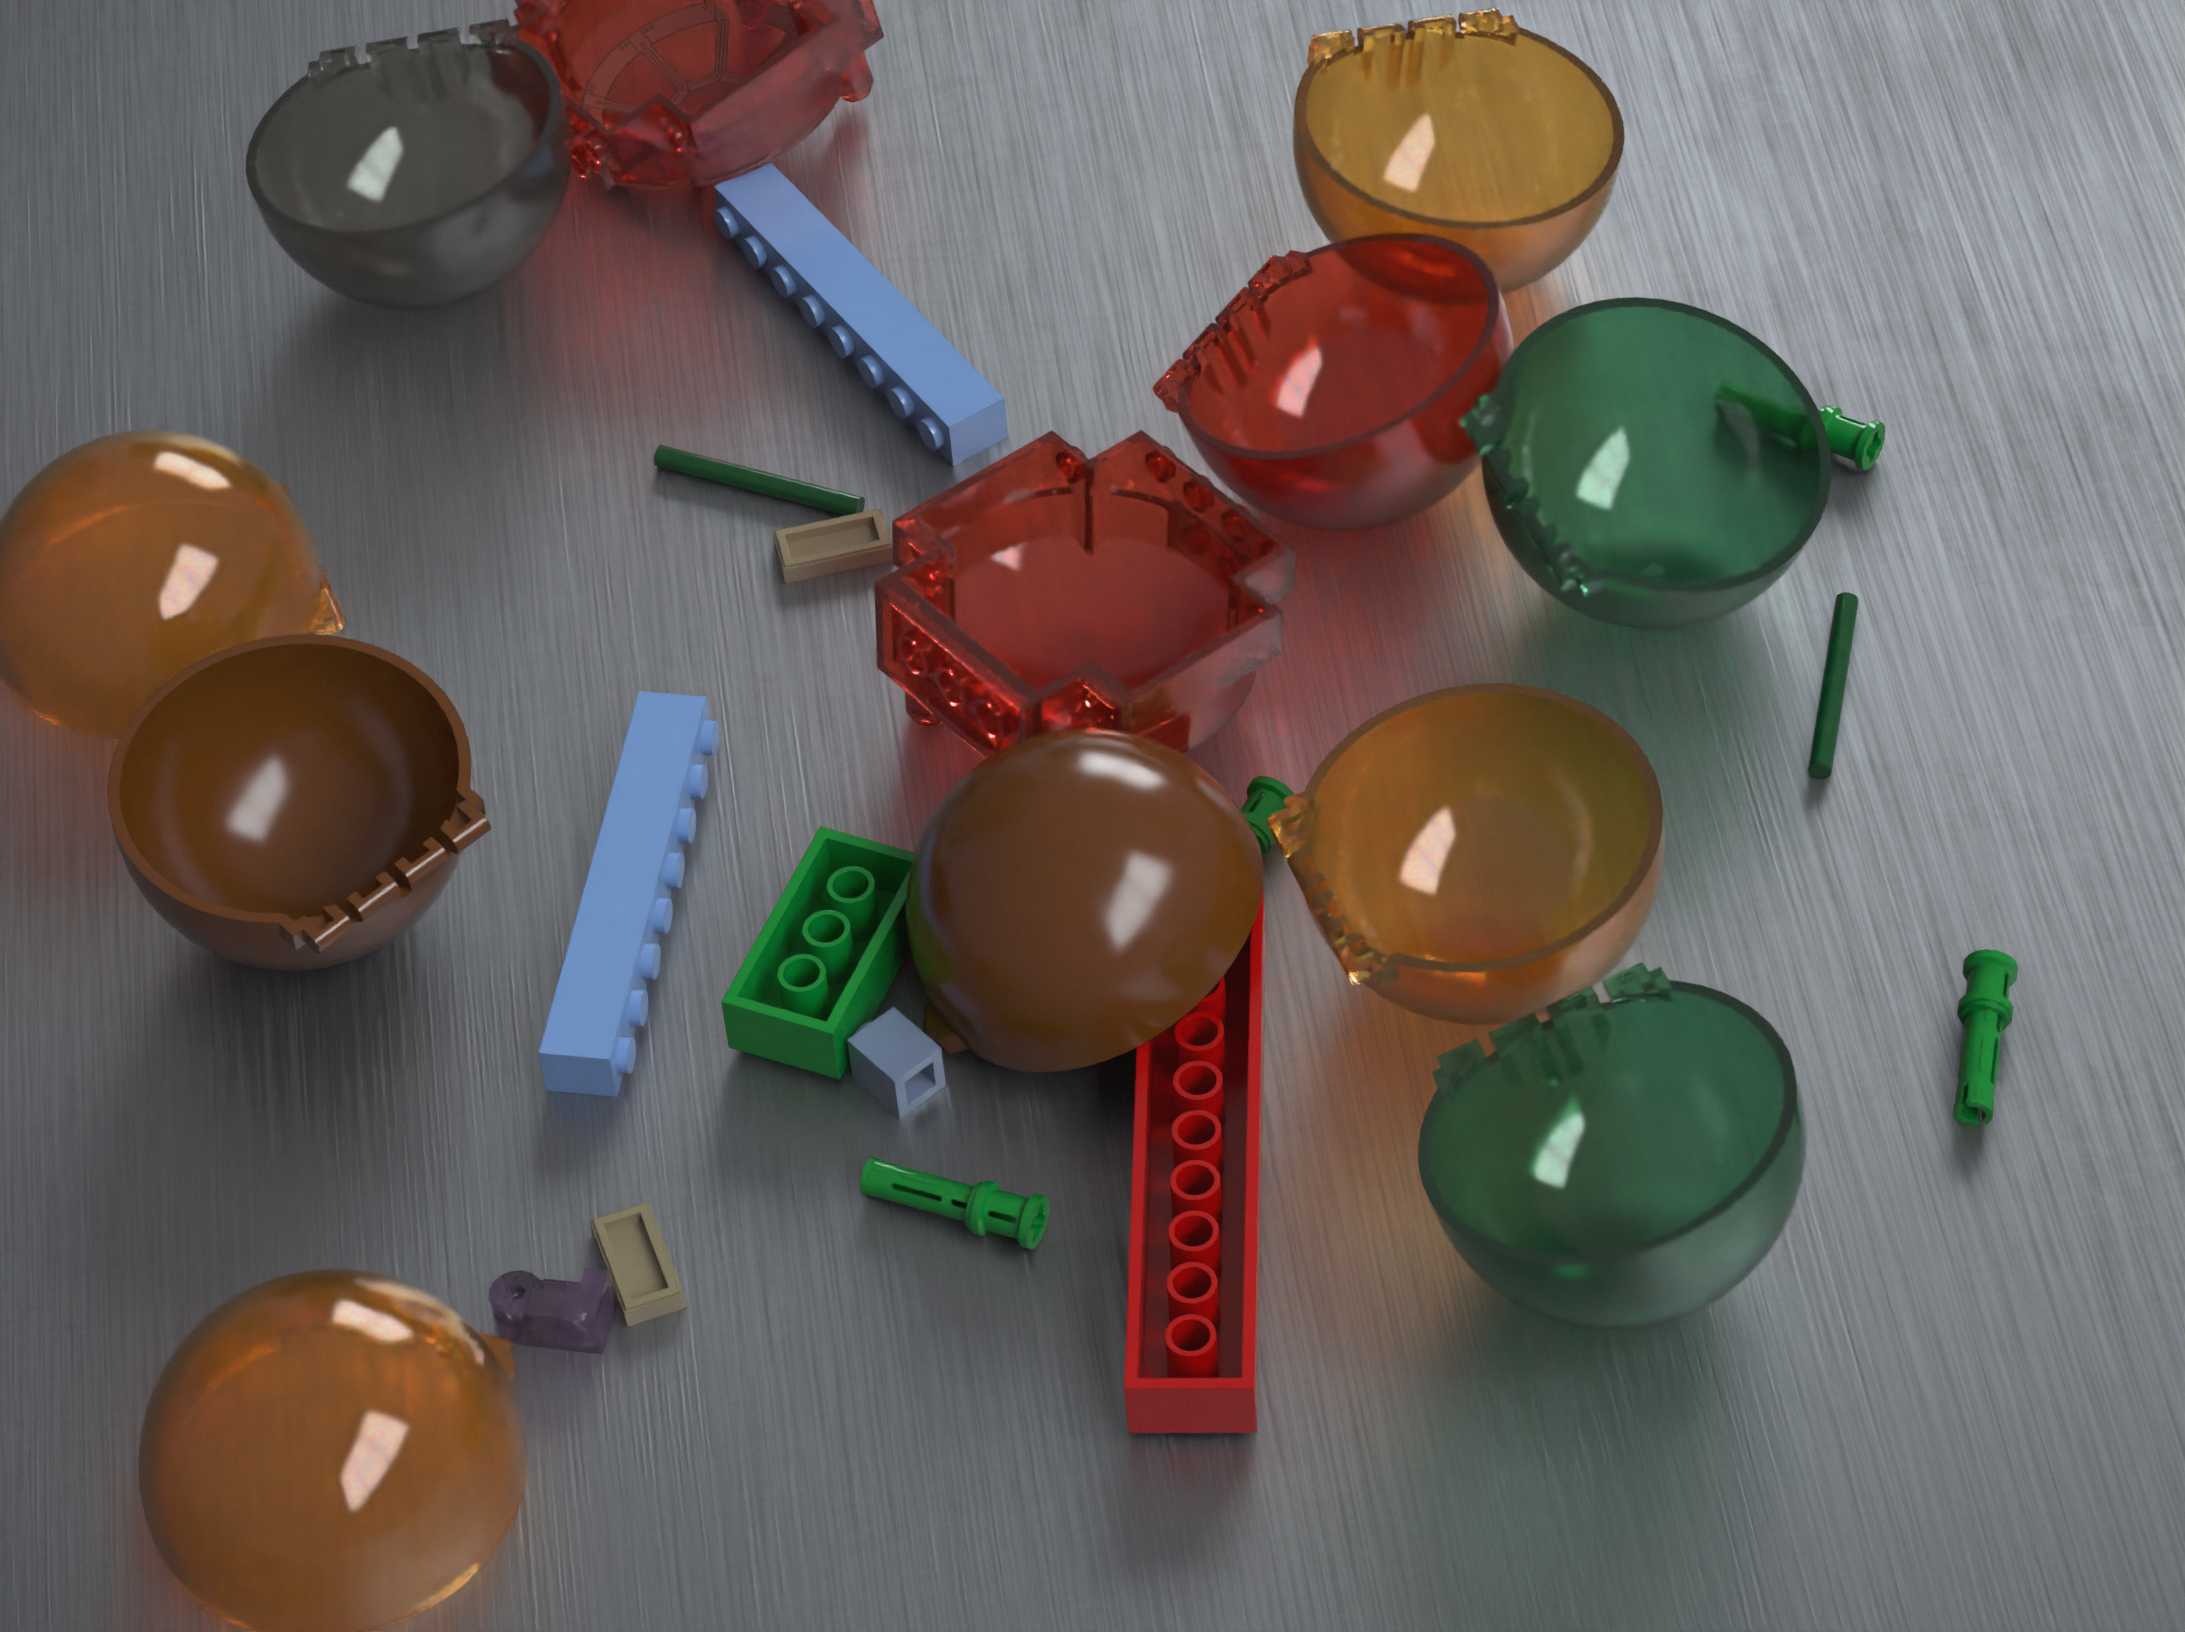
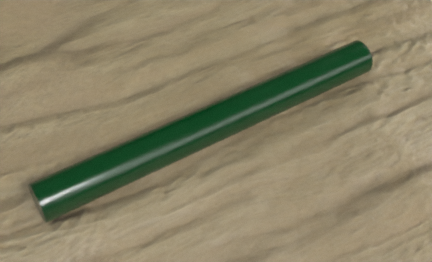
M659 445L654 455V465L657 467L846 516L861 513L864 510L865 499L862 496L664 445Z
M1848 592L1838 594L1835 600L1808 772L1812 777L1818 779H1825L1831 775L1859 602L1856 595Z

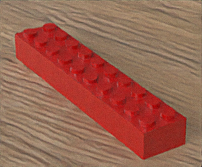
M1262 888L1256 919L1248 938L1225 975L1190 1012L1153 1039L1137 1047L1124 1377L1128 1433H1257L1266 977L1264 888Z

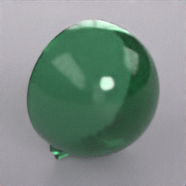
M1643 297L1613 298L1580 305L1556 315L1540 325L1521 342L1505 364L1494 391L1476 397L1471 411L1464 414L1459 420L1466 435L1479 456H1481L1484 492L1493 522L1508 551L1522 570L1546 593L1568 608L1594 620L1623 628L1669 630L1692 627L1717 620L1748 605L1774 585L1790 569L1804 550L1821 520L1831 486L1832 463L1826 429L1817 406L1795 372L1764 342L1740 326L1704 309L1664 299Z
M1643 962L1602 980L1604 989L1610 999L1608 1002L1600 1003L1592 986H1588L1545 1006L1549 1018L1545 1022L1540 1023L1536 1014L1532 1012L1489 1032L1488 1036L1495 1052L1487 1058L1477 1038L1437 1056L1436 1059L1440 1069L1431 1072L1437 1091L1427 1108L1420 1130L1418 1166L1422 1184L1444 1234L1464 1262L1486 1284L1504 1298L1548 1320L1578 1328L1606 1331L1638 1330L1689 1316L1723 1298L1755 1270L1767 1257L1780 1237L1795 1207L1806 1163L1807 1122L1802 1091L1790 1052L1782 1037L1771 1023L1755 1009L1735 997L1706 986L1669 980L1661 966L1649 972Z

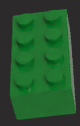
M819 827L721 1001L729 1048L840 1079L850 1061L847 1040L855 1034L860 1026L872 1020L910 950L906 928V890L915 852L825 827Z

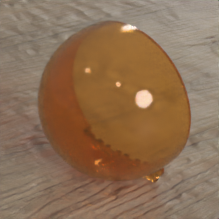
M1497 7L1460 12L1458 24L1461 32H1456L1457 22L1453 15L1447 14L1409 20L1407 33L1402 22L1359 27L1357 29V46H1355L1356 39L1350 29L1313 34L1311 36V45H1309L1307 56L1309 67L1303 74L1297 89L1292 133V151L1296 175L1304 200L1314 221L1326 239L1346 260L1378 283L1407 295L1445 302L1480 301L1510 294L1540 280L1566 261L1587 239L1606 209L1615 187L1622 159L1625 134L1622 115L1613 94L1595 71L1579 57L1541 35L1520 28L1513 15L1502 16Z
M144 429L110 434L81 444L52 460L37 473L15 496L0 521V676L11 693L24 706L51 723L74 732L96 737L120 739L131 718L143 703L160 686L195 662L241 643L283 635H328L341 630L346 624L345 616L334 592L331 590V585L319 560L310 530L299 513L288 487L283 483H277L265 470L226 445L202 436L181 431Z
M1487 683L1450 687L1405 700L1365 721L1337 744L1318 766L1309 780L1305 791L1283 799L1285 809L1272 814L1267 820V826L1285 858H1288L1287 864L1301 888L1305 903L1316 928L1340 962L1350 983H1362L1388 1002L1410 1012L1436 1021L1461 1025H1498L1527 1020L1550 1013L1579 998L1597 985L1622 961L1639 937L1656 901L1664 870L1666 838L1661 791L1656 774L1638 743L1622 726L1591 705L1562 693L1527 685Z
M321 1268L289 1273L258 1283L226 1300L193 1328L180 1342L168 1360L149 1398L140 1431L137 1467L139 1491L152 1541L168 1573L181 1589L198 1604L226 1621L255 1632H372L410 1619L453 1594L481 1569L502 1543L515 1520L524 1494L528 1470V1448L520 1408L511 1386L517 1374L515 1360L512 1357L514 1349L513 1340L478 1332L462 1315L437 1296L415 1285L385 1274L357 1269Z

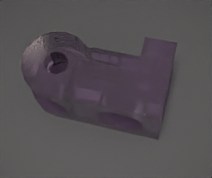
M584 1268L581 1282L553 1279L539 1280L533 1273L527 1271H510L501 1275L493 1282L489 1289L488 1298L498 1332L507 1342L521 1346L601 1355L604 1354L618 1304L609 1270Z

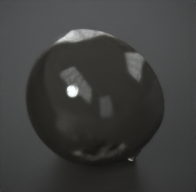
M507 18L469 25V37L472 44H465L464 34L460 26L418 34L417 48L413 47L409 36L366 43L365 52L369 62L362 64L358 45L320 51L319 60L308 63L307 75L285 91L263 116L254 131L246 155L245 171L248 186L271 235L293 262L314 280L342 296L372 306L409 311L437 309L461 303L488 292L512 276L542 245L559 215L569 185L573 155L571 122L564 94L552 65L534 47L520 40L516 26H510Z

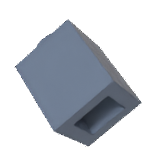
M892 1007L877 1019L864 1023L847 1040L853 1079L899 1119L946 1086L941 1047L895 1007Z

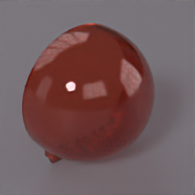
M1419 233L1374 234L1335 242L1307 253L1290 250L1284 257L1272 255L1248 281V287H1243L1215 317L1216 323H1210L1183 352V359H1177L1152 387L1155 395L1163 401L1167 411L1179 413L1182 423L1203 461L1217 478L1244 502L1272 518L1301 528L1339 533L1371 531L1401 523L1429 510L1452 494L1476 470L1495 441L1504 422L1510 401L1515 365L1513 333L1506 305L1494 274L1486 262L1475 252L1457 242L1434 235Z

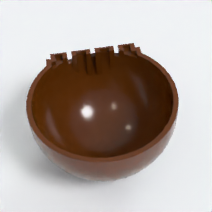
M301 634L262 638L218 651L180 671L160 686L131 718L113 754L108 776V808L117 845L129 874L148 903L169 925L191 942L225 959L261 969L280 971L323 969L351 962L382 948L401 936L421 919L441 896L458 866L464 849L491 830V826L484 816L486 814L484 800L474 791L471 752L464 724L445 692L427 674L402 657L372 644L337 636Z
M1066 728L1039 733L1012 743L982 760L954 785L927 822L915 849L906 890V928L911 956L928 1001L925 1004L922 1031L936 1044L943 1047L948 1054L969 1049L988 1062L1005 1068L1028 1072H1054L1086 1067L1109 1060L1142 1045L1171 1027L1207 996L1225 975L1246 942L1256 919L1263 887V860L1255 832L1235 801L1207 771L1181 752L1151 738L1108 728Z

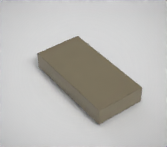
M882 508L772 531L774 546L785 584L895 561L893 544Z
M649 1201L589 1220L592 1235L627 1327L687 1308L684 1292Z

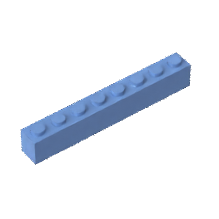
M769 160L714 186L717 209L713 212V216L720 233L726 239L733 238L743 249L749 263L756 269L761 267L771 278L777 292L783 298L790 297L797 304L806 322L812 328L819 327L829 337L836 353L841 358L848 357L858 367L865 383L872 389L877 387L888 398L895 414L902 420L907 418L918 429L923 442L930 450H938L955 466L1008 438L1005 398Z
M638 692L538 1052L546 1091L617 1097L623 1074H631L636 1058V1042L633 1037L636 1026H644L647 1019L648 993L646 987L648 979L656 980L659 973L661 951L658 944L661 933L668 934L671 928L673 905L670 896L672 888H680L683 882L685 860L682 850L684 843H692L696 831L695 801L696 799H704L706 795L708 769L705 763L708 755L716 754L719 744V723L710 719L707 696Z

